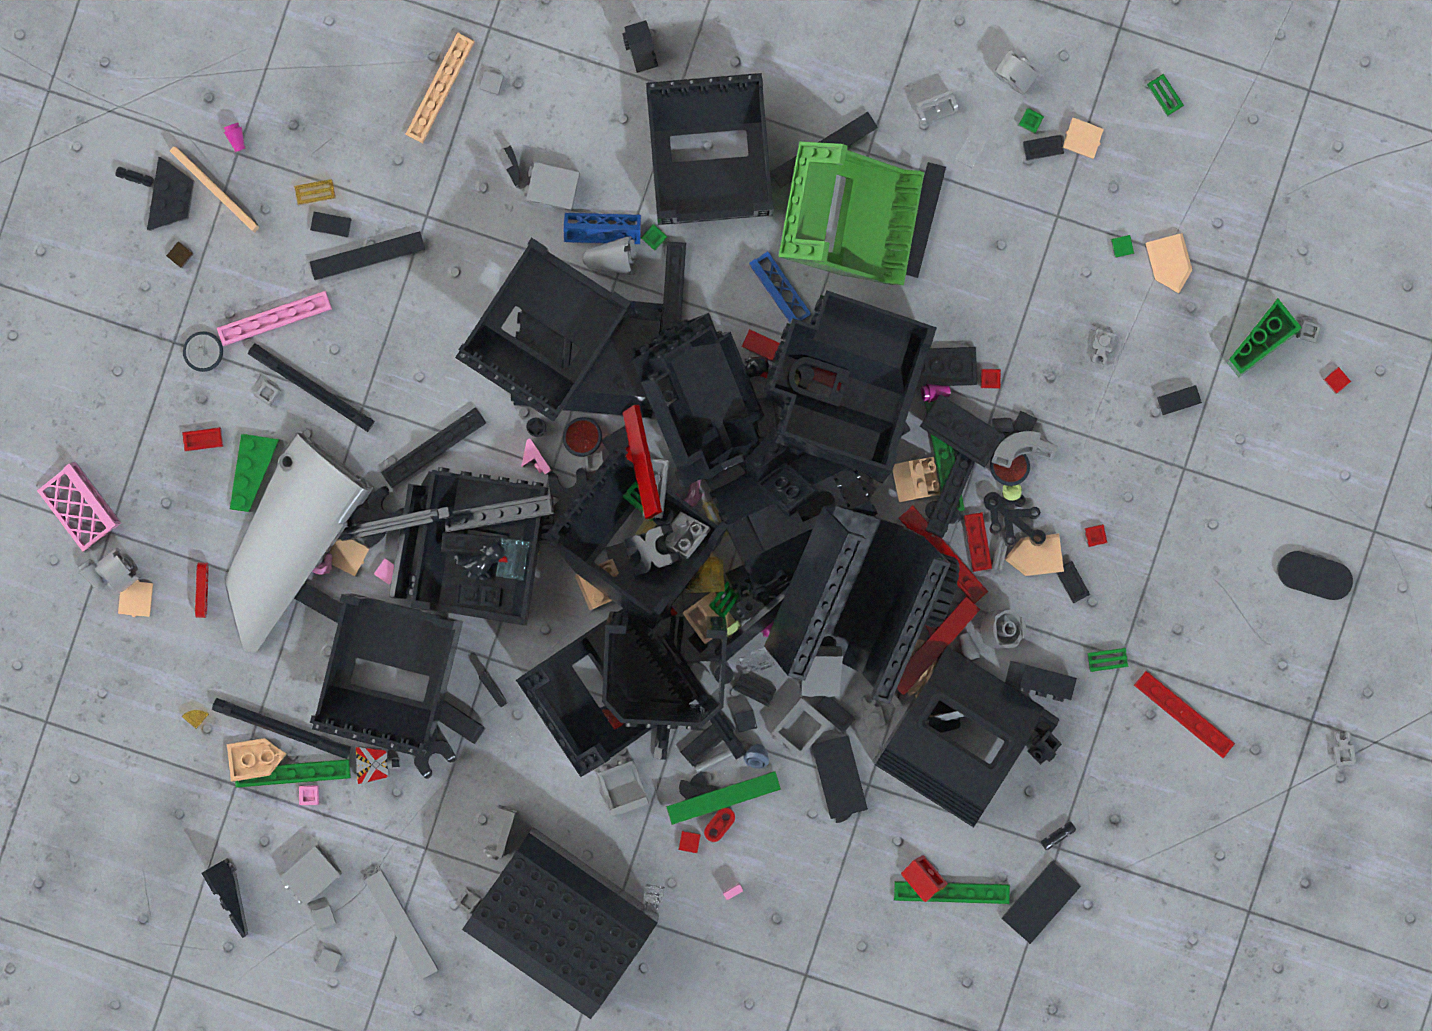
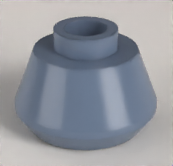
M761 744L751 746L743 756L745 763L752 768L761 769L769 764L768 751Z

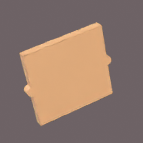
M1072 118L1069 129L1066 131L1067 135L1062 148L1094 159L1097 148L1101 145L1100 139L1104 129Z
M354 540L336 541L330 551L333 554L332 565L356 576L361 565L365 563L364 559L369 549Z
M137 580L125 591L120 592L118 614L132 615V617H150L153 583H144Z

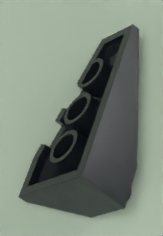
M226 858L201 874L212 893L220 896V905L226 911H230L229 918L241 937L244 938L248 935V929L237 874L235 872L237 868L232 860L229 861Z

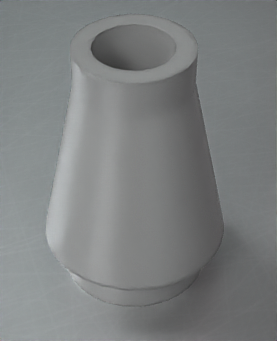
M89 559L77 568L80 570L79 573L96 588L104 583V581L95 570L97 567L96 563Z
M966 633L959 636L962 656L970 661L979 659L980 650L970 634Z

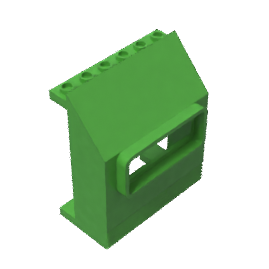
M799 141L778 257L837 275L889 285H904L924 172L904 170L847 150V145ZM836 175L845 177L846 181L832 253L829 252L830 243L825 242Z

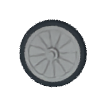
M206 331L196 332L185 341L183 357L187 365L192 369L200 372L210 371L221 362L223 346L219 338L214 334Z

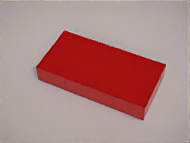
M220 427L182 432L185 452L224 447Z

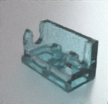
M501 539L508 562H498L497 577L523 580L529 542Z

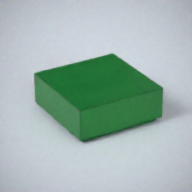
M1027 108L1018 126L1036 134L1044 116Z
M653 224L641 239L656 251L668 236Z
M1130 235L1111 239L1115 258L1134 254Z

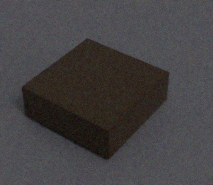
M178 241L166 256L180 268H183L194 253Z

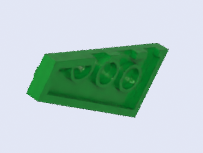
M241 434L230 502L231 510L250 512L280 439Z

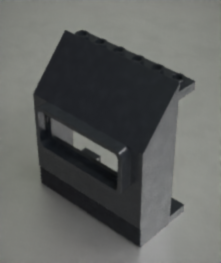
M762 73L646 83L658 225L773 216L774 206L772 201ZM746 131L748 156L672 162L671 136Z
M531 237L522 256L465 343H462L458 349L459 352L455 358L554 422L629 311L631 302L615 291L614 293L608 291L550 253L546 246ZM515 307L520 308L580 347L567 370L556 365L502 329L503 324Z
M621 448L619 452L613 449L550 528L545 538L576 574L634 617L641 620L645 625L654 629L720 544L728 525L722 521L718 526L666 488L664 507L672 509L674 519L682 512L710 527L711 530L688 559L636 576L633 567L641 561V554L637 549L618 575L613 577L594 561L636 509L623 495L632 486L631 484L637 481L634 464L626 458L628 451L624 448ZM635 488L634 491L640 495V492Z
M354 593L341 594L340 602H343L316 714L311 715L310 723L313 724L312 730L424 758L441 715L463 621ZM359 658L429 676L424 701L420 702L351 684L356 659Z
M622 608V609L619 610L618 612H628V611H626L624 608ZM629 613L626 634L613 633L610 683L627 701L689 704L697 699L698 696L695 689L689 684L683 671L679 669L673 656L663 645V641L653 629ZM607 619L516 679V682L580 777L603 765L614 755L653 729L645 727L646 724H637V727H627L625 723L614 729L572 667L588 655L603 677L605 626Z
M946 646L872 763L974 828L1025 748L1045 707ZM938 701L947 704L1004 741L991 764L925 723Z

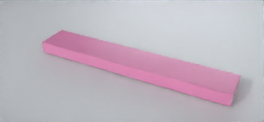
M323 291L218 327L217 330L222 345L227 346L332 310L327 292Z

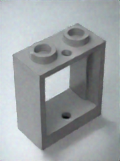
M800 698L772 730L771 733L774 735L772 739L779 745L784 743L788 747L786 751L794 758L797 755L801 758L829 726L830 722L803 698ZM800 707L821 724L820 728L801 750L797 749L779 733Z

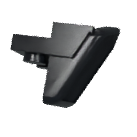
M938 701L927 718L926 723L942 733L960 728V717H964V715L942 701Z

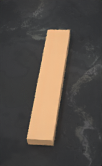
M457 32L405 134L406 136L422 144L424 143L475 43L474 40Z
M176 146L172 147L170 152L254 233L259 229V226Z

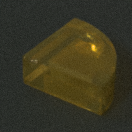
M191 710L186 712L182 718L197 729L209 713L203 710Z

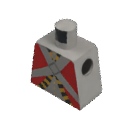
M356 747L358 784L390 777V769H400L401 767L400 757L389 758L388 749Z

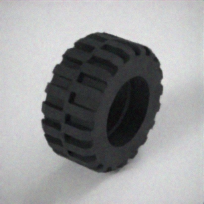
M946 554L942 555L951 564L924 624L929 627H938L942 624L951 607L957 588L960 571L959 562L955 557Z

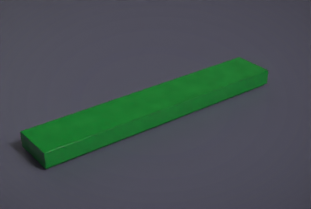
M924 401L927 414L935 401L930 403ZM931 434L942 491L955 460V455L951 446ZM962 495L956 506V509L959 511L965 510Z
M350 759L277 765L269 776L235 781V786L239 788L350 779Z
M776 771L668 805L666 809L671 825L781 790Z
M894 881V901L924 902L907 881ZM947 882L948 885L935 893L927 902L1009 904L1010 884Z

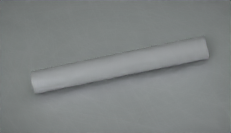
M746 741L741 742L744 749L749 747ZM727 749L694 767L697 773L733 754Z

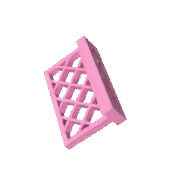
M76 462L69 463L60 473L37 490L83 552L121 524ZM65 474L70 479L69 487L60 486L61 477ZM48 487H55V498L48 497L44 490ZM60 488L69 490L68 500L59 499ZM73 490L81 493V502L72 501ZM58 502L67 503L66 513L59 512L57 509ZM71 504L80 505L79 515L70 514ZM84 506H90L93 509L92 517L83 516ZM70 517L79 518L78 529L71 528L69 525ZM83 519L92 520L91 531L82 530ZM95 522H102L106 529L102 532H95ZM81 532L90 533V542L86 545L80 540Z

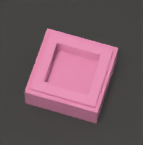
M385 558L374 575L390 585L394 564Z
M319 785L299 786V805H319Z
M738 883L724 891L723 895L726 900H729L743 892V888Z

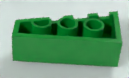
M1277 298L1230 357L1227 364L1240 378L1299 333L1302 327Z

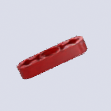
M208 562L197 563L196 618L207 617Z

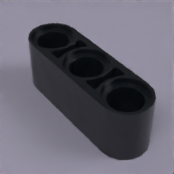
M444 700L438 721L471 743L476 744L486 728Z

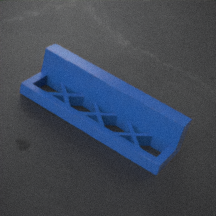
M565 213L564 242L608 243L631 236V240L634 239L635 244H640L641 215ZM568 220H578L579 222L568 223ZM590 220H596L597 223H596V224H590L589 221H590ZM609 221H616L617 223H616V224H608L607 222H609ZM637 221V225H628L627 222Z
M768 251L749 263L789 323L793 318L797 319L792 312L793 305L800 306L805 311V314L797 320L802 321L811 315V312ZM766 257L771 262L770 271L763 270L759 264ZM772 274L780 275L782 278L781 287L774 286L771 281ZM782 290L791 291L793 294L792 302H787L781 296Z

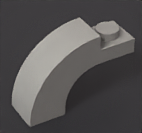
M1033 431L1018 432L1008 436L999 444L992 463L1010 468L1012 461L1022 454H1033L1053 460L1058 446L1050 441L1040 440L1041 433Z

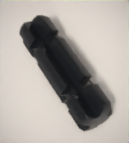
M122 167L116 169L115 176L119 178H125L138 184L142 183V185L151 187L153 183L151 176H144V174L129 169L126 170Z
M1066 823L1064 828L1060 827L1050 834L1048 839L1046 837L1041 840L1044 849L1049 850L1053 847V844L1056 845L1068 837L1067 834L1071 835L1074 833L1076 828L1073 823Z

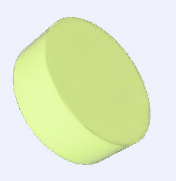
M1020 484L1015 486L1003 485L1002 494L1008 500H1017L1021 497L1022 487Z
M739 620L727 628L728 637L742 627Z

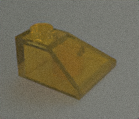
M709 557L687 585L686 593L725 591L723 559Z

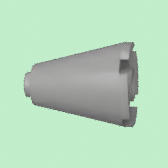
M628 236L586 250V253H583V263L589 269L634 275L637 269V265L633 266L634 260H637L634 239L631 240L632 237Z

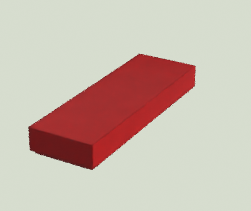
M983 512L963 515L973 572L992 569Z

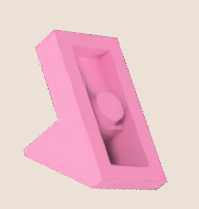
M529 438L526 441L521 467L523 468L533 460H536L534 464L539 473L544 472L547 475L552 470Z

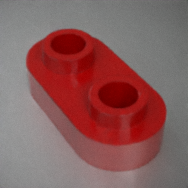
M726 807L718 810L706 825L704 835L708 841H719L735 821V813L732 809ZM724 813L729 815L728 820L722 819ZM712 828L717 830L716 835L710 834Z

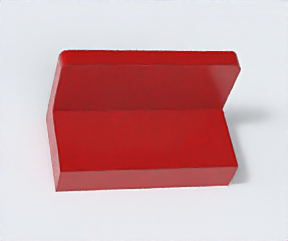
M924 855L914 859L901 872V875L924 902H927L935 893L948 885Z

